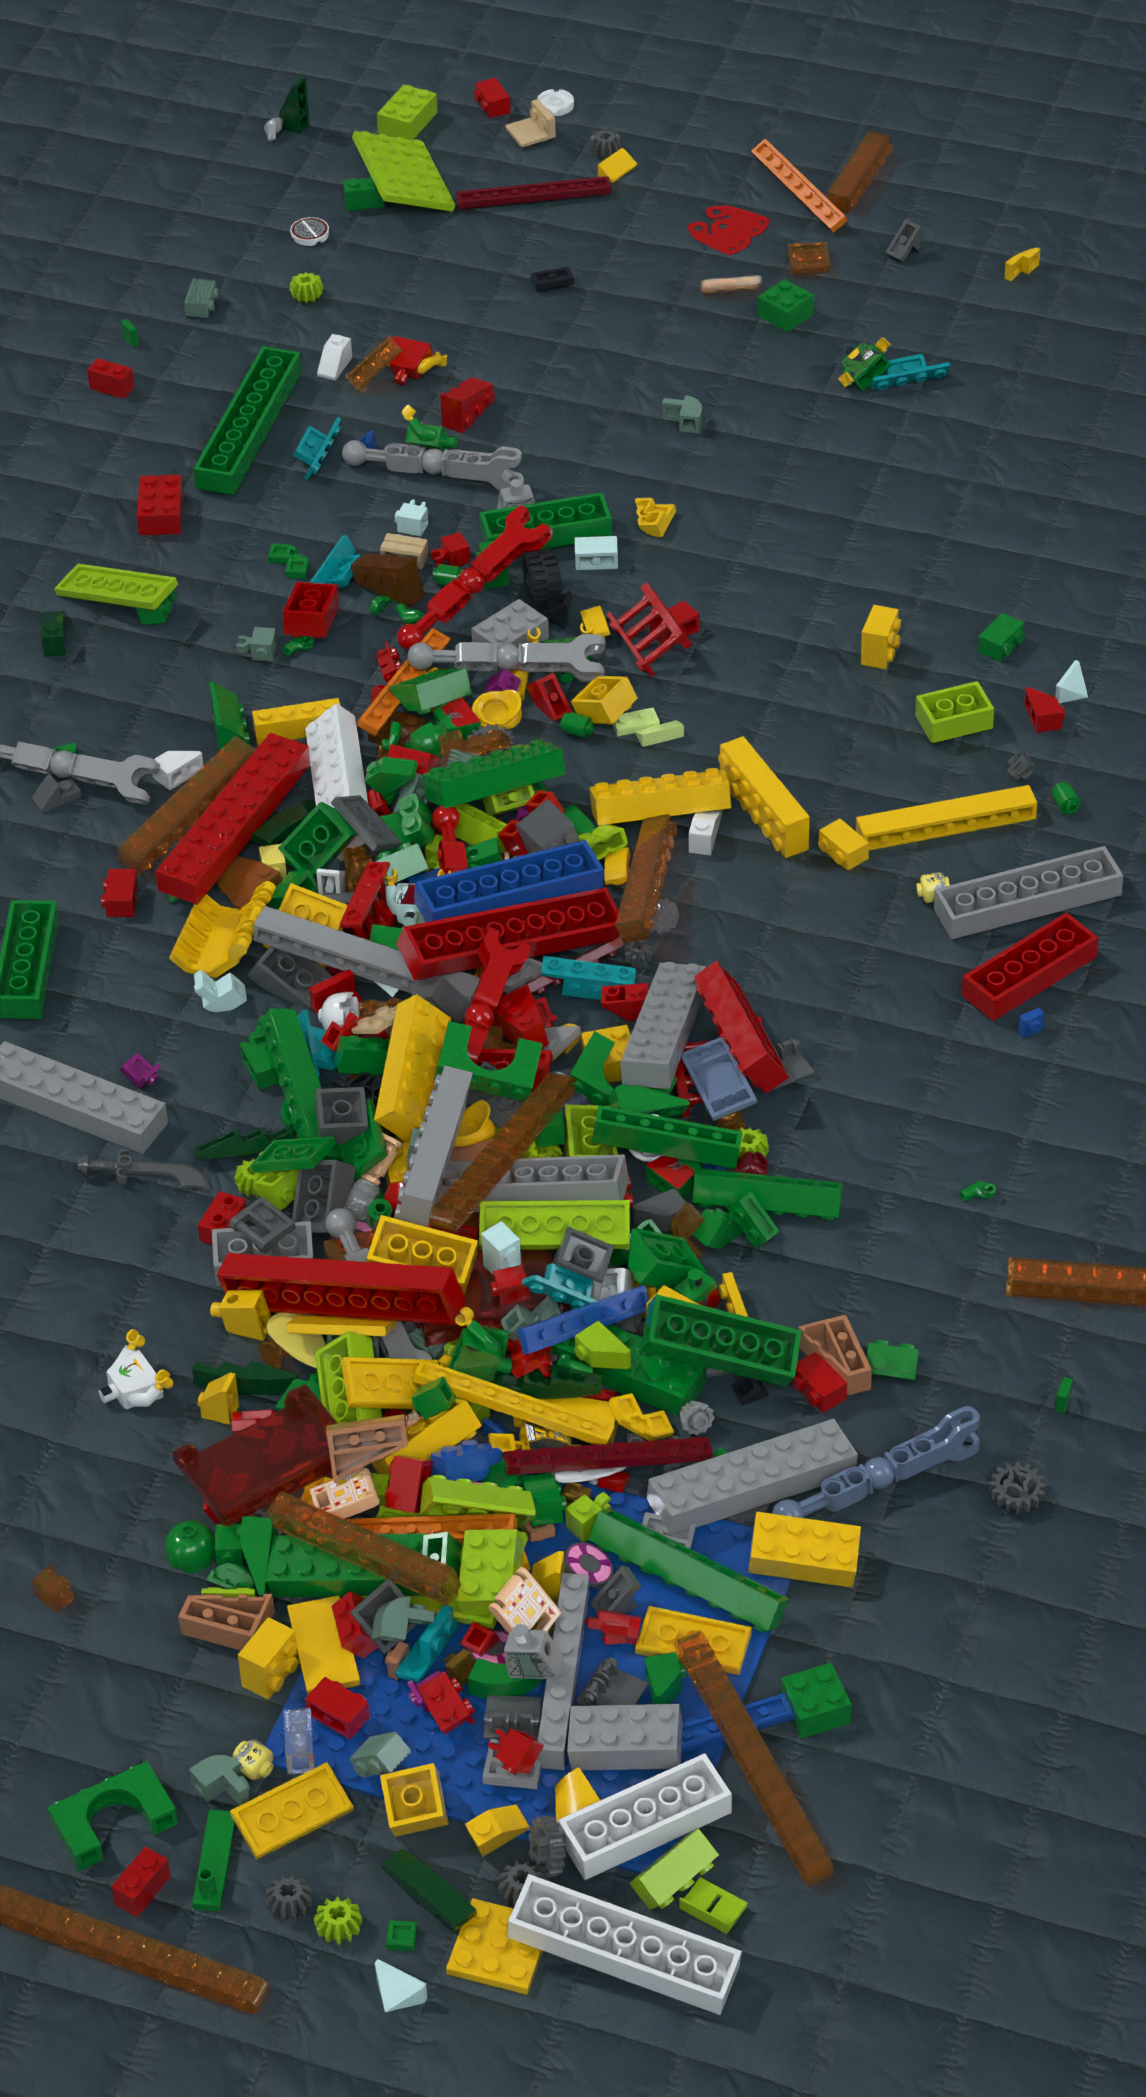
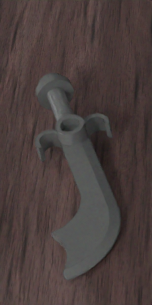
M128 1149L120 1150L115 1162L89 1160L88 1155L78 1157V1172L88 1174L89 1169L116 1171V1180L120 1184H127V1178L131 1174L165 1175L177 1180L181 1190L197 1188L205 1192L210 1191V1183L200 1170L189 1165L177 1163L132 1162Z

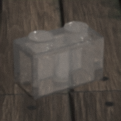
M311 1708L284 1710L288 1774L306 1773L315 1768Z

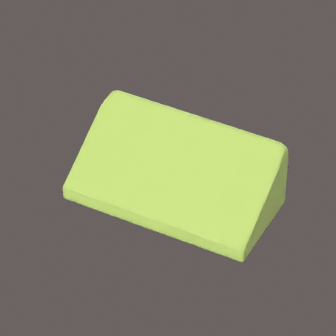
M676 720L636 730L635 734L642 747L684 737V726Z

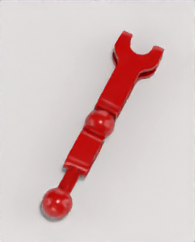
M523 505L514 509L506 517L505 531L476 557L474 562L471 563V568L464 569L458 579L454 578L453 581L449 582L427 604L429 612L416 624H406L399 629L397 642L401 648L409 651L410 647L415 643H420L424 639V633L438 620L442 623L448 622L472 599L471 594L480 592L484 587V583L488 584L491 580L495 579L522 553L540 550L551 539L552 528L546 524H540L534 529L524 528L530 518L529 510Z
M439 806L432 815V823L442 833L443 839L440 840L438 845L439 868L445 874H448L449 870L453 873L468 869L464 842L456 841L455 830L460 824V814L455 807L445 809L443 806Z
M492 927L488 928L477 952L484 968L471 1005L465 1011L464 1025L472 1026L467 1052L475 1064L481 1053L488 1030L494 1023V1012L508 976L514 975L521 970L531 949V945L524 941H521L517 949L510 950L504 948L498 940L500 931Z

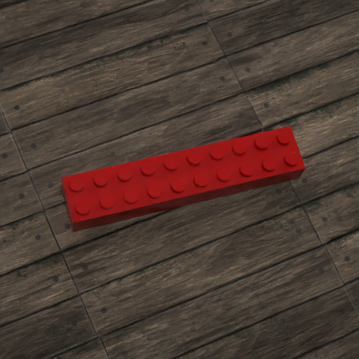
M270 732L156 870L158 891L198 905L250 841L252 833L263 825L310 767L309 746Z
M607 887L405 926L396 944L414 981L483 967L477 952L489 927L500 931L498 940L506 949H517L521 941L530 944L531 949L528 958L604 943L618 938L625 926V922Z
M227 1253L217 1273L225 1294L229 1290H262L270 1312L457 1325L455 1318L461 1314L460 1310L467 1303L455 1272L450 1267Z

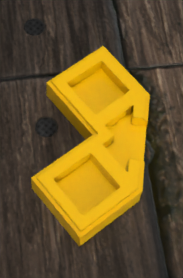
M633 1393L613 1397L608 1402L619 1425L649 1441L671 1437L674 1433L664 1410L643 1415Z

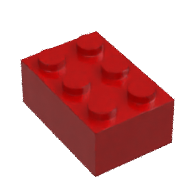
M181 475L140 476L137 506L139 535L181 534L183 508Z
M296 582L282 611L284 635H291L293 637L312 636L313 638L326 637L339 609L338 585Z

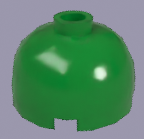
M437 721L438 725H433L430 722L421 726L410 735L412 740L410 743L406 741L405 748L433 754L440 757L441 762L445 759L449 750L450 736L441 722Z
M186 1520L176 1524L168 1532L164 1547L167 1562L174 1569L176 1567L184 1569V1573L200 1572L208 1568L215 1557L214 1533L207 1525L196 1520Z

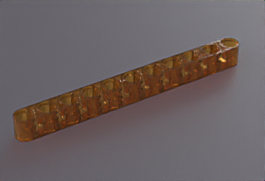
M550 1072L435 1204L430 1214V1224L432 1226L457 1231L572 1097L576 1088L573 1086V1083H576L574 1077Z
M699 1630L675 1640V1649L682 1664L806 1886H811L832 1877L834 1869L826 1851L705 1635Z
M0 1885V1924L250 2014L258 2013L270 1990L268 1982L259 1976Z

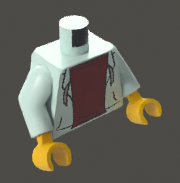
M394 868L393 876L388 877L387 874L385 876V881L388 883V886H386V904L393 915H397L398 922L404 926L425 923L414 903L415 884L398 883L395 886V883L398 881V874ZM442 869L439 870L437 876L445 875Z

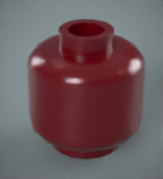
M747 1151L738 1158L736 1169L732 1168L733 1172L767 1175L769 1164L760 1152Z

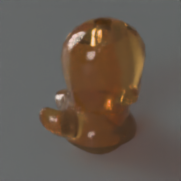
M269 1337L268 1342H264L259 1346L262 1360L274 1368L281 1367L283 1356L291 1357L271 1337Z

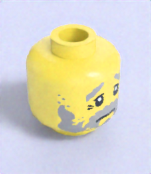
M941 872L922 875L920 883L916 884L918 897H923L925 903H934L935 889L950 886L948 877H944Z
M255 1739L241 1742L233 1753V1758L241 1763L240 1772L252 1781L258 1780L261 1777L266 1778L274 1768L272 1763L273 1752Z

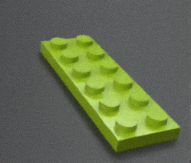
M77 564L54 590L57 596L155 610L177 587L178 582L176 577Z
M629 1200L480 1201V1250H482L481 1233L501 1221L520 1239V1250L558 1249L568 1227L613 1245V1249H630Z

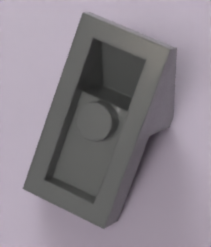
M905 219L885 253L903 263L911 249L919 251L922 227Z
M48 774L32 796V801L41 813H45L78 799L82 795L81 790L71 778L57 783Z
M621 1566L590 1604L596 1613L600 1610L626 1614L638 1607L632 1596L641 1585L629 1567Z

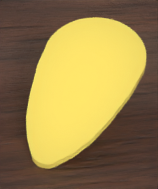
M283 1312L272 1316L267 1322V1332L270 1337L288 1352L289 1356H293L306 1365L317 1368L315 1351L325 1346L322 1335L290 1334L286 1332V1323L302 1314Z

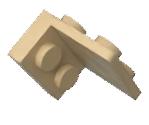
M539 99L531 101L530 118L505 126L508 133L521 147H528L556 137L555 117Z
M388 1005L380 1007L372 1017H365L357 1022L358 1025L351 1029L353 1034H377L385 1029L391 1037L397 1006L391 1008Z

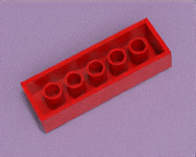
M1066 912L963 975L962 996L992 1021H995L1097 957L1099 937Z
M717 960L695 975L694 978L698 984L695 988L700 996L706 999L704 1005L707 1010L714 1014L713 1022L720 1030L722 1029L723 1032L720 1035L725 1043L731 1046L729 1049L730 1054L736 1061L740 1062L737 1065L740 1072L745 1077L749 1075V1079L754 1087H761L766 1094L787 1080L790 1076L739 983Z

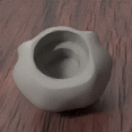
M280 117L272 118L265 124L264 130L268 141L271 143L276 140V134L282 129L283 119Z

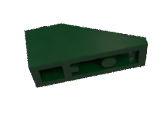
M302 76L292 85L279 112V117L283 119L282 129L301 134L310 125L305 76Z
M65 610L43 612L41 639L44 657L66 655Z

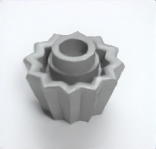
M691 1400L689 1403L686 1402L679 1412L683 1430H686L688 1435L695 1434L698 1436L700 1433H705L707 1428L712 1426V1421L715 1419L712 1415L714 1410L709 1408L708 1404Z

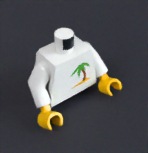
M132 1329L126 1335L129 1345L124 1346L118 1358L106 1372L108 1386L98 1390L100 1398L104 1403L117 1398L125 1409L149 1407L155 1400L164 1397L163 1388L170 1389L173 1386V1380L169 1378V1372L160 1370L156 1374L141 1351L135 1350L136 1347H142L145 1344V1338L139 1335L138 1331Z

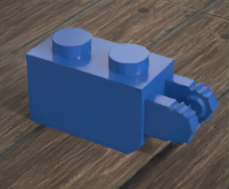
M465 1440L461 1445L454 1447L446 1446L441 1448V1451L431 1453V1461H433L431 1475H442L447 1477V1480L452 1481L469 1479L475 1482L485 1479L489 1473V1466L498 1464L504 1454L501 1449L497 1447L492 1448L490 1444H478L475 1440Z

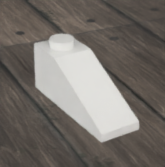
M723 809L698 812L694 815L689 830V853L711 856Z

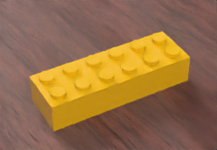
M742 736L721 744L718 760L720 770H722L729 781L731 795L736 797L742 809L749 813L754 824H758L762 829L763 835L773 843L775 850L779 851L785 859L809 850V815L745 737Z
M709 768L701 773L686 771L683 775L677 776L674 774H664L661 778L654 779L652 777H641L639 781L631 782L624 779L617 781L616 784L601 782L596 783L593 787H589L591 811L597 825L731 808L729 781L722 770L717 768Z
M417 994L397 1004L374 1121L406 1142H410L413 1128L420 1129L422 1121L425 1122L424 1115L427 1105L430 1106L432 1090L437 1091L434 1088V1079L448 1021H451V1017Z

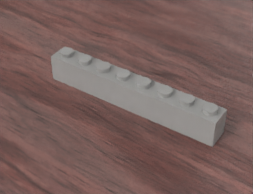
M562 1574L558 1609L562 1613L555 1621L553 1641L563 1654L564 1660L558 1679H547L538 1735V1741L544 1747L537 1758L538 1761H541V1768L565 1770L570 1711L575 1701L590 1595L589 1575Z

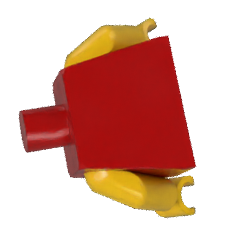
M395 336L393 343H389V347L384 351L386 364L390 367L392 374L395 375L394 382L401 386L405 385L407 378L417 380L433 366L442 367L447 364V355L440 356V352H436L434 355L429 343Z

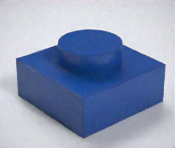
M1037 1008L1019 1016L1018 1033L1022 1038L1043 1030L1044 1012Z

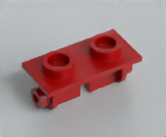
M386 641V648L379 650L376 657L383 679L388 683L402 664L398 661L400 655L395 647L391 648Z

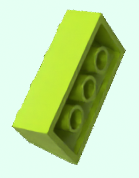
M348 1331L315 1351L326 1443H328L327 1425L382 1418L381 1408L348 1407L341 1360L344 1357L374 1358L372 1338Z
M433 1475L422 1484L421 1515L515 1514L517 1518L516 1528H523L536 1514L531 1492L523 1491V1488L519 1486L501 1488L492 1482H484L480 1485L473 1484L469 1479L447 1480V1477L442 1475Z

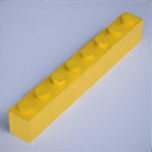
M1029 785L859 816L856 817V832L869 842V850L1034 820L1037 815V801Z

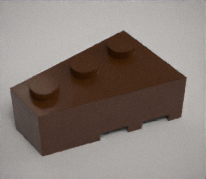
M365 553L351 564L355 584L390 597L392 600L403 603L408 607H411L425 596L415 557Z

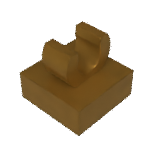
M576 1482L567 1483L562 1492V1496H565L566 1507L584 1494L591 1498L593 1494L592 1489Z
M465 1649L457 1655L450 1653L443 1659L447 1663L445 1667L450 1679L455 1676L462 1687L468 1682V1677L475 1665L473 1656L470 1651Z

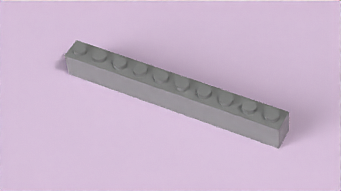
M264 906L254 923V941L343 971L350 969L355 975L411 993L408 985L415 981L401 952L267 906ZM464 972L442 975L471 1004L480 978Z

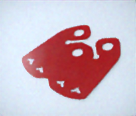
M711 206L706 209L707 217L714 219L728 215L730 218L717 219L710 225L712 234H708V226L705 222L690 223L688 230L696 240L720 252L731 255L746 248L751 242V237L763 233L768 227L769 218L732 206ZM719 210L721 213L715 215L712 213V211ZM726 224L727 228L721 229L719 225ZM701 226L703 229L696 231L694 227Z

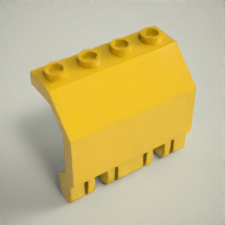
M269 881L263 882L256 887L250 902L240 909L220 906L206 894L198 905L194 904L169 959L186 973L195 974L202 970L209 977L217 978L237 965L241 957L247 953L252 942L254 923L264 906L270 902L276 886Z

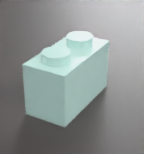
M617 536L575 537L576 570L618 569Z
M502 1221L481 1233L483 1264L492 1275L493 1271L521 1265L520 1239Z

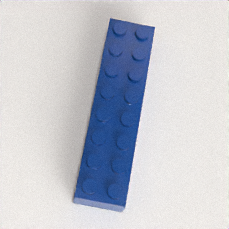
M584 840L416 881L414 903L425 922L600 889L603 887L604 869L587 841Z

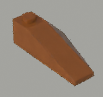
M237 856L216 881V884L220 887L221 893L227 895L231 904L236 909H240L250 902L257 886L265 881L272 882L277 886L281 880L280 872L263 862Z

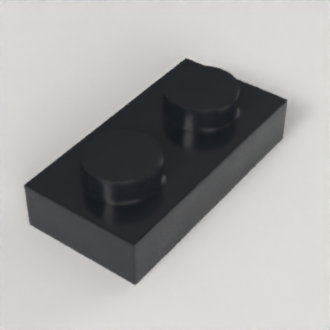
M569 266L531 273V281L536 291L574 284V277Z

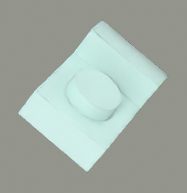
M202 970L194 974V989L202 997L203 1008L212 1012L230 1011L247 1001L245 984L233 974L229 973L216 982Z

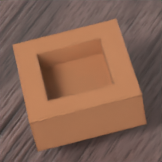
M529 1521L521 1528L527 1534L530 1542L542 1541L545 1538L555 1536L553 1524L532 1527Z
M398 1642L394 1650L391 1649L385 1659L388 1677L395 1680L399 1679L396 1676V1670L408 1655L409 1644Z

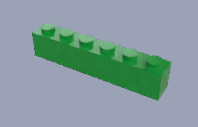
M599 1105L592 1142L736 1169L743 1132Z
M697 1168L694 1176L693 1203H699L698 1205L701 1207L720 1205L727 1209L752 1192L763 1209L771 1211L772 1214L784 1215L788 1212L796 1213L798 1217L817 1215L824 1220H833L835 1217L839 1218L841 1213L843 1183Z

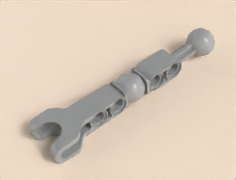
M352 440L345 444L342 450L344 461L352 466H359L365 460L386 462V467L390 471L423 473L425 470L432 475L442 472V476L447 475L452 478L486 481L498 490L509 488L510 482L514 479L522 480L524 485L523 475L509 469L517 467L522 460L521 451L517 448L500 447L493 453L463 450L448 451L445 449L443 453L436 448L426 451V447L421 448L416 445L392 443L387 445L384 450L367 449L364 443Z
M582 634L570 643L519 644L518 648L514 644L509 643L497 647V643L462 642L455 646V650H433L428 644L420 642L410 647L407 658L410 665L418 670L427 669L433 663H454L455 668H466L467 671H497V666L500 669L505 668L511 671L519 666V671L567 672L573 674L581 682H591L596 676H605V670L600 663L588 661L586 658L593 654L602 653L606 646V640L601 635Z
M18 742L16 748L0 745V758L12 760L11 764L17 768L51 774L60 778L72 777L74 780L115 788L130 803L148 805L151 796L145 790L138 788V781L145 774L156 775L160 768V764L156 760L140 755H133L123 762H116L87 755L73 754L66 750L57 752L55 749Z
M345 1208L332 1210L326 1218L325 1226L327 1232L332 1237L341 1240L346 1255H343V1261L367 1262L366 1258L369 1249H360L353 1234L357 1224L354 1214ZM397 1321V1327L386 1336H378L379 1345L385 1358L432 1360L430 1354L413 1347L402 1321Z

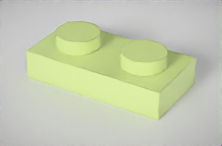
M654 708L623 713L618 717V721L612 724L618 737L633 734L636 730L660 725V721Z

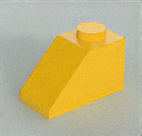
M228 1373L210 1382L205 1392L200 1393L198 1407H200L202 1418L228 1425L231 1424L232 1412L237 1411L239 1408L235 1373Z
M558 1551L533 1564L531 1573L532 1577L554 1604H558L562 1574L565 1573L563 1551Z
M517 1805L489 1809L465 1823L468 1833L482 1857L530 1829Z

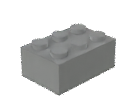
M518 599L471 628L472 642L497 643V647L509 643L519 648V644L532 643L527 640L528 630H530L531 636L536 637V628H539L541 634L538 643H540V641L549 639L548 618Z

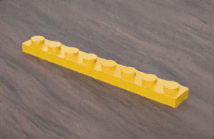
M423 1359L420 1361L412 1382L425 1385L444 1376L456 1397L591 1444H608L615 1425Z

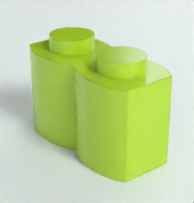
M610 824L601 825L592 833H584L578 836L580 841H587L598 860L604 858L609 852H616L628 844L624 828Z

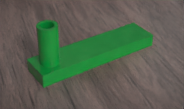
M209 1810L192 1903L193 1910L221 1912L236 1827L230 1811Z

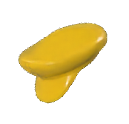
M514 690L490 691L480 695L474 701L472 711L480 719L481 727H486V724L494 727L495 724H498V728L505 726L506 730L515 728L521 721V697Z
M479 1100L465 1110L454 1144L455 1147L470 1146L485 1141L495 1134L496 1128L489 1118L490 1106L486 1101Z

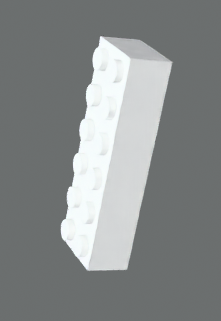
M704 1753L559 1819V1832L562 1831L566 1838L565 1850L583 1879L587 1880L732 1813V1794Z

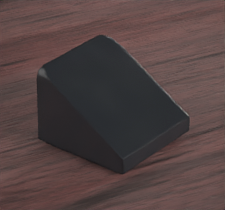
M742 1377L731 1385L742 1405L763 1399L769 1395L763 1383L759 1380Z

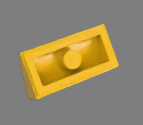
M621 148L598 164V176H608L609 181L614 183L637 167V163L625 149Z

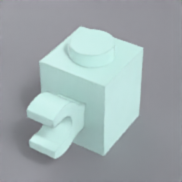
M411 500L410 504L403 503L400 510H397L395 514L397 532L422 536L428 525V511L425 502H422L420 506L415 505V500Z

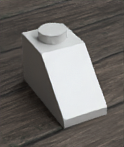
M335 334L331 335L323 348L317 371L318 377L336 381L352 359L351 338Z
M167 751L154 759L160 764V768L156 775H152L155 780L170 791L204 770L202 753L200 751Z
M317 869L318 894L326 897L327 895L346 893V871Z

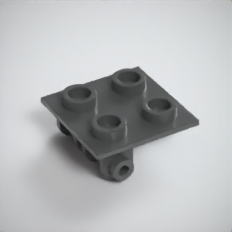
M789 1038L787 1041L782 1042V1045L777 1043L774 1047L790 1077L773 1090L815 1074L813 1068L797 1049L800 1047L798 1039Z
M609 1657L601 1662L576 1700V1703L581 1706L636 1705L648 1687L649 1682L618 1670L617 1660Z
M487 1695L486 1714L484 1715V1739H500V1736L495 1733L496 1729L508 1733L512 1728L523 1731L538 1741L541 1697Z

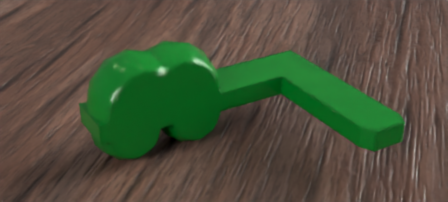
M377 596L372 600L369 611L373 615H379L380 611H384L385 606L390 601L399 602L387 596Z

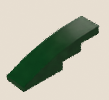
M309 799L283 810L252 833L253 841L263 846L275 845L280 840L284 842L316 807V802Z
M291 1125L268 1135L265 1127L242 1136L239 1128L195 1147V1155L197 1158H228L250 1155L264 1151L273 1140L295 1139V1134Z
M223 1361L220 1368L196 1362L192 1368L194 1385L207 1388L210 1382L228 1373H235L238 1394L283 1395L292 1381L297 1379V1374L254 1361H250L247 1368Z
M552 1365L551 1376L545 1378L540 1370H533L518 1379L512 1373L504 1374L498 1372L496 1385L540 1399L577 1398L600 1394L602 1375Z
M403 1848L381 1864V1868L417 1905L422 1903L435 1918L440 1916L454 1931H457L476 1916V1909L457 1890Z

